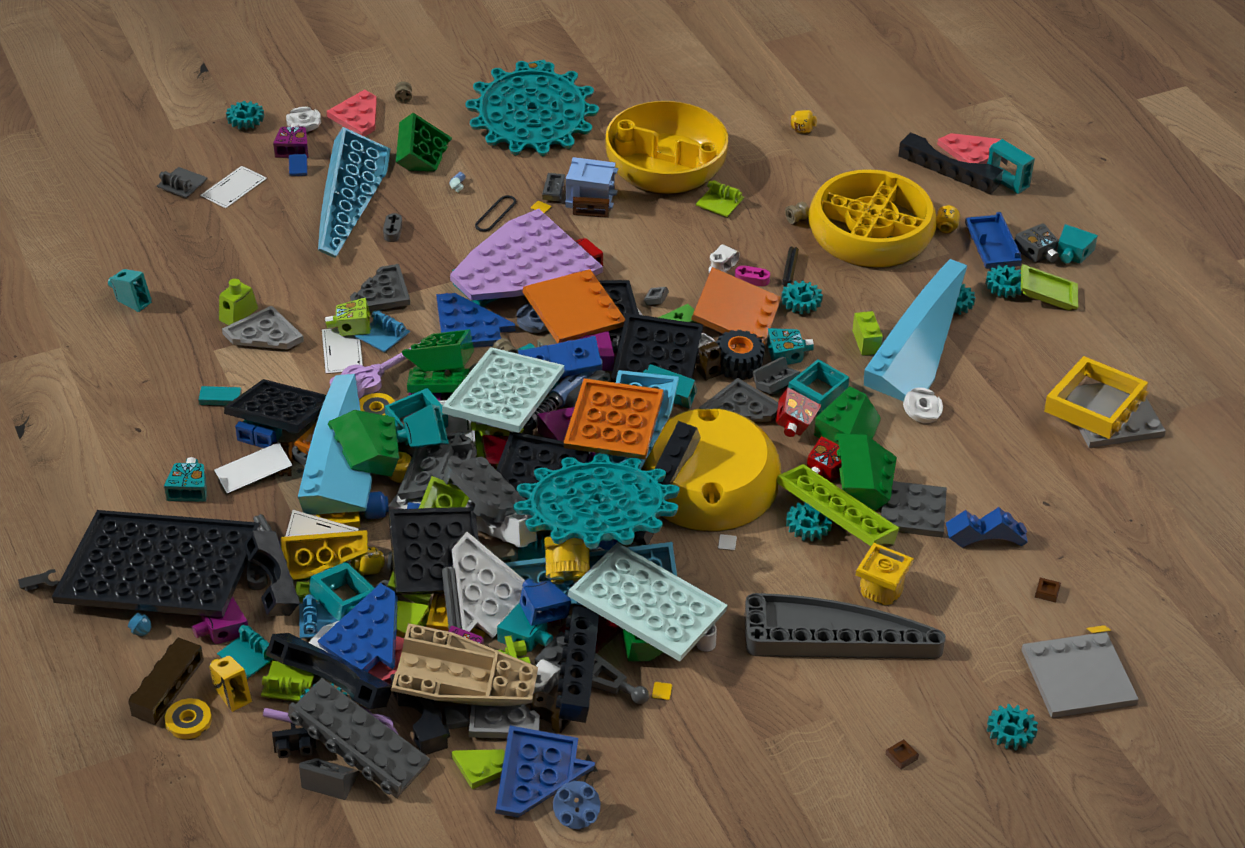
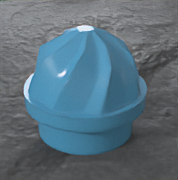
M137 613L130 620L128 628L131 629V633L143 636L150 632L151 621L148 616Z

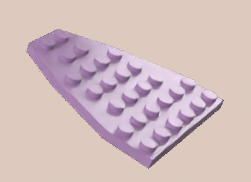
M536 209L508 221L473 249L450 274V280L470 300L505 298L524 295L522 292L523 286L591 269L596 276L603 273V266L540 209Z

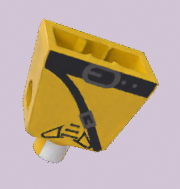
M231 656L213 660L209 668L214 687L231 712L251 703L252 699L245 669Z

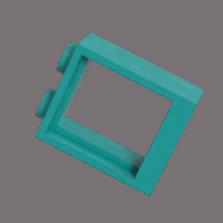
M1003 139L993 143L989 148L987 163L1003 169L1001 184L1017 194L1030 187L1035 158ZM1001 156L1017 165L1016 175L1000 167Z
M817 359L791 380L788 388L820 404L821 407L817 412V415H819L848 388L849 376ZM818 378L833 388L824 395H821L807 386Z
M651 364L648 370L645 369L643 373L678 376L679 381L674 404L688 409L691 408L697 393L694 379Z
M428 388L385 406V415L395 417L396 432L405 429V426L399 420L400 418L431 404L440 406L445 428L449 427L448 415L442 413L441 403ZM408 441L403 442L405 445L409 444Z
M344 562L311 576L309 593L340 621L375 588L353 567ZM347 584L358 595L343 601L332 590Z

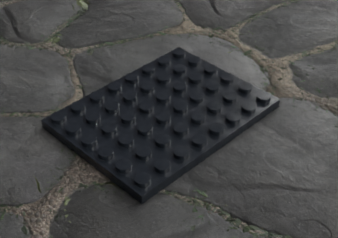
M97 510L52 595L53 603L224 617L248 561L244 542L252 531H261V524L259 522Z

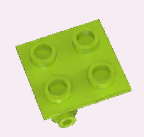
M713 180L708 182L707 187L710 189L696 203V206L728 217L744 199V196H742L740 189L730 187L729 185L726 186L725 184L721 185V183Z
M273 661L268 675L262 678L264 688L261 697L299 701L300 696L305 695V690L311 688L315 674Z

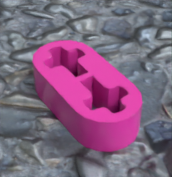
M738 266L735 269L736 278L752 285L767 286L770 283V272L766 269L750 266Z

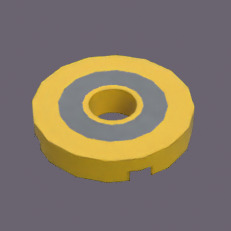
M383 393L368 394L359 400L360 410L385 415V406L395 402V400Z
M188 698L173 703L165 714L166 729L168 732L173 733V736L180 739H192L200 736L201 732L209 729L212 722L210 708L199 699ZM186 717H194L191 721H183Z

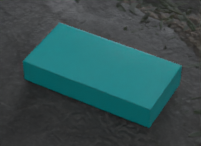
M201 386L198 399L199 405L226 406L242 394L241 387Z

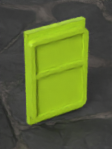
M1022 264L1021 291L1026 296L1066 310L1078 309V283Z

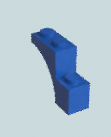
M1000 507L981 519L965 510L946 522L949 538L961 548L985 539H1004L1020 546L1028 543L1027 529L1024 524L1017 522L1009 512L1003 511Z

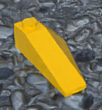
M368 531L281 537V549L287 561L290 576L293 580L306 579L368 553Z

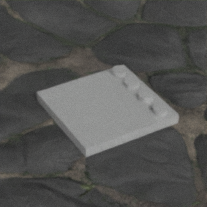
M1104 383L1077 386L1065 400L1110 418L1130 394ZM1147 398L1145 402L1140 403L1136 412L1131 413L1128 422L1122 424L1119 432H1115L1110 439L1077 426L1089 448L1164 437L1166 432Z
M1107 632L1022 645V653L1051 718L1138 704L1137 694Z

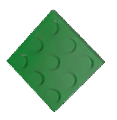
M418 366L413 367L409 371L407 393H417L426 388L431 393L454 392L469 374V368L463 367L459 371L445 369L425 372Z

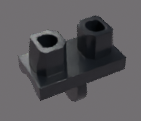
M291 723V729L272 732L274 753H277L279 758H288L291 755V751L300 750V754L303 756L312 755L313 749L317 748L316 739L312 738L306 729L296 728V725Z

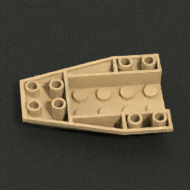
M408 623L391 691L438 701L469 705L509 706L532 703L538 667L455 633Z

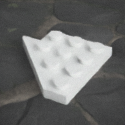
M466 532L452 549L461 629L470 632L477 625L493 638L497 634V626L520 602L522 584L525 580Z

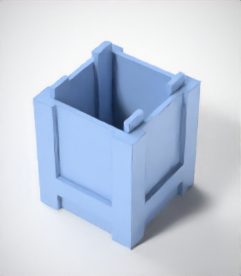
M573 157L566 176V208H573V197L609 199V208H613L614 203L611 201L618 192L615 189V174L618 172V168H615V163Z

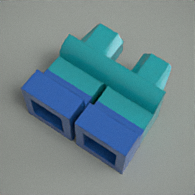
M245 419L243 422L239 421L235 426L237 441L250 445L255 444V446L261 448L273 445L282 436V429Z

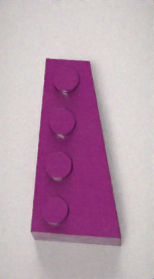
M575 407L538 413L537 432L545 438L564 441ZM594 452L590 453L587 463L593 460L596 455Z

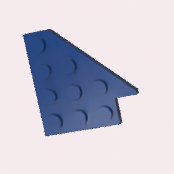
M457 293L436 294L441 333L470 329L473 348L493 346L497 340L501 339L500 333L515 331V323Z
M380 583L317 641L319 646L328 653L365 672L371 670L379 661L393 669L395 667L398 602L396 593Z
M510 725L495 813L512 817L522 816L556 794L558 789L565 783L576 781L592 771L595 762L576 759L578 738Z

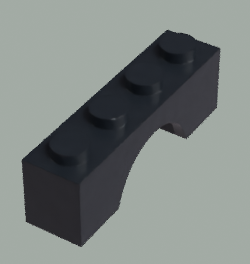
M252 531L244 542L250 562L262 567L271 580V585L261 597L267 616H290L300 602L276 531Z
M395 674L390 675L391 685L393 684ZM392 691L398 706L412 707L422 714V717L413 724L414 741L418 750L428 755L447 749V738H450L449 728L446 724H442V714L439 708L434 707V700Z

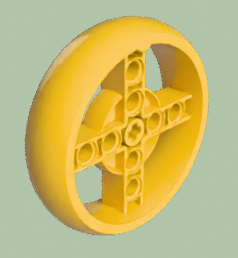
M854 170L836 175L817 190L809 208L810 228L820 246L829 254L842 261L865 267H890L914 259L927 248L934 236L937 225L935 207L925 190L904 176L882 170ZM895 204L906 208L916 217L899 213ZM828 218L846 223L851 233L840 229Z

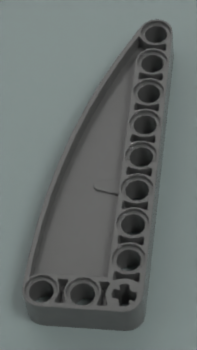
M753 593L748 595L745 601L746 650L752 656L936 659L943 655L946 636L942 631L888 612L840 601L796 595Z

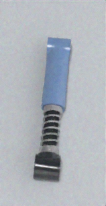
M595 371L568 376L551 390L549 396L541 402L542 404L539 405L524 425L522 433L533 435V430L537 426V414L563 407L566 404L568 394L581 384L584 378L587 379Z

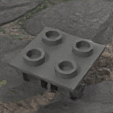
M178 167L172 173L167 171L161 172L159 174L161 182L157 187L187 198L208 177Z

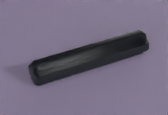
M791 246L788 250L782 279L783 286L793 283L799 251L797 247Z

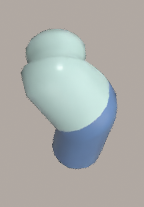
M459 172L449 182L451 188L457 193L464 188V185L461 184L465 179L464 173Z

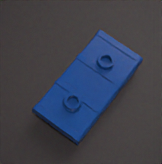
M996 212V215L965 218V224L969 229L985 269L997 268L998 265L1002 268L1005 265L1008 267L1021 265V253L1001 212Z
M596 336L518 350L520 355L564 365V373L560 377L562 379L566 376L602 370Z

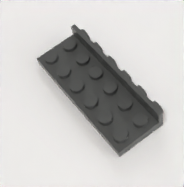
M323 678L296 704L292 702L289 705L288 717L295 725L302 726L312 738L319 739L326 745L329 751L339 754L349 766L356 767L366 779L373 780L380 785L386 794H391L395 798L400 796L430 762L429 757Z

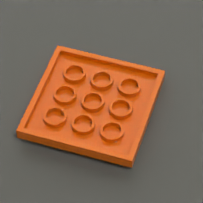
M712 267L691 320L721 333H729L730 330L750 331L751 334H756L757 338H761L762 343L765 344L768 328H771L781 297Z
M591 269L523 286V294L557 343L577 340L580 337L624 327V316Z
M584 378L565 436L564 448L646 460L664 397V389Z

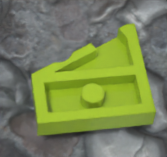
M503 749L452 751V758L471 789H474L501 777L505 751Z

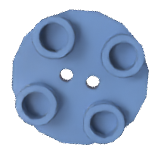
M571 781L565 783L556 792L553 799V810L556 818L562 825L572 829H581L596 821L600 812L601 802L598 793L591 785L584 781Z

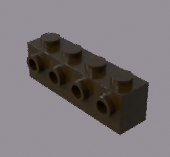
M178 637L173 644L168 646L164 656L155 663L154 669L143 679L141 686L136 692L131 694L128 701L131 716L156 725L204 661L201 645Z

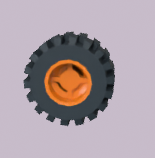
M730 330L729 333L724 332L722 336L718 337L716 343L721 350V374H725L727 378L732 377L734 380L737 378L745 380V377H748V379L753 378V371L762 367L765 346L761 338H757V335L751 334L750 331Z

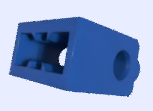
M531 578L523 582L520 606L531 626L567 618L571 599L556 585L548 580L536 583Z

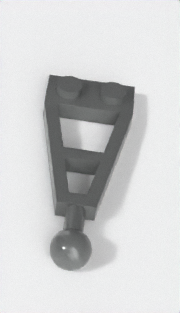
M561 631L535 658V665L541 659H544L561 667V662L566 661L561 659L563 646H567L566 643H563L564 632ZM595 653L592 687L614 694L621 690L631 695L632 700L637 704H644L648 701L649 691L645 687H633L628 684L627 677ZM603 671L615 681L611 682L597 676Z

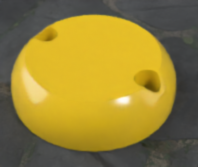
M653 101L632 106L616 115L607 127L605 147L609 161L615 163V168H618L617 173L625 181L649 192L673 194L700 187L717 174L726 160L728 133L723 123L716 116L700 107L675 101Z
M693 409L679 413L667 420L641 468L642 471L655 469L678 421L697 427L701 439L693 455L681 468L672 484L679 487L677 497L665 500L677 504L678 511L675 516H662L663 518L689 529L722 531L752 522L769 509L779 491L780 485L777 483V476L781 474V463L775 445L762 428L745 416L723 409Z

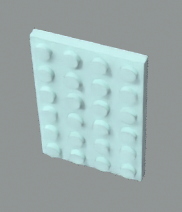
M490 347L442 406V413L519 433L564 373V365Z
M618 542L568 592V597L678 661H681L726 612L728 606Z

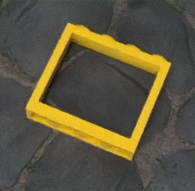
M1083 356L1047 395L1044 412L1110 439L1115 432H1119L1124 422H1128L1131 413L1138 410L1140 403L1145 402L1146 396L1149 394V391H1147L1148 382ZM1086 376L1130 394L1110 418L1065 399Z

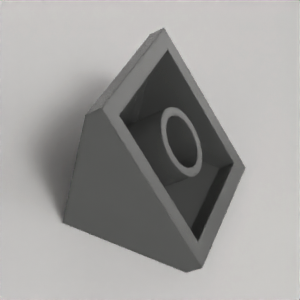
M317 758L301 762L299 765L301 787L346 800L360 770Z

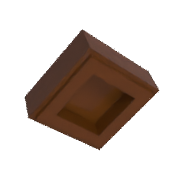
M1040 577L1035 598L1056 603L1061 582Z
M904 739L886 749L885 754L900 770L918 760L919 754Z

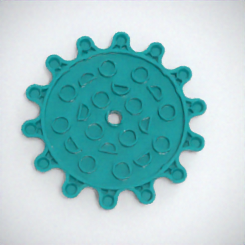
M518 61L516 63V70L513 72H505L501 68L492 69L491 75L494 81L491 83L475 82L473 89L481 97L469 99L465 103L469 111L479 113L478 117L470 120L471 128L473 130L486 129L490 131L485 137L488 145L494 146L497 143L506 142L510 144L509 150L513 155H519L524 148L532 147L537 150L540 156H546L550 150L549 146L553 144L562 145L566 149L572 148L575 140L571 135L574 133L589 134L592 130V125L586 122L584 118L596 116L599 112V107L585 102V99L593 95L594 88L591 86H576L574 82L578 78L577 72L568 71L562 75L556 74L554 72L555 65L551 62L543 63L539 69H531L525 61Z
M597 454L591 462L580 463L573 457H566L562 459L561 464L563 467L559 470H549L547 468L534 470V475L539 482L518 485L517 491L519 495L529 499L514 504V510L518 515L533 516L526 520V527L530 532L551 530V539L555 544H562L571 538H578L584 540L587 548L594 549L598 547L602 540L616 539L621 544L629 545L633 542L636 531L660 532L662 521L657 519V517L676 515L678 505L665 500L677 497L679 487L676 485L660 484L666 476V471L663 469L640 470L641 460L638 458H629L622 463H612L608 455Z

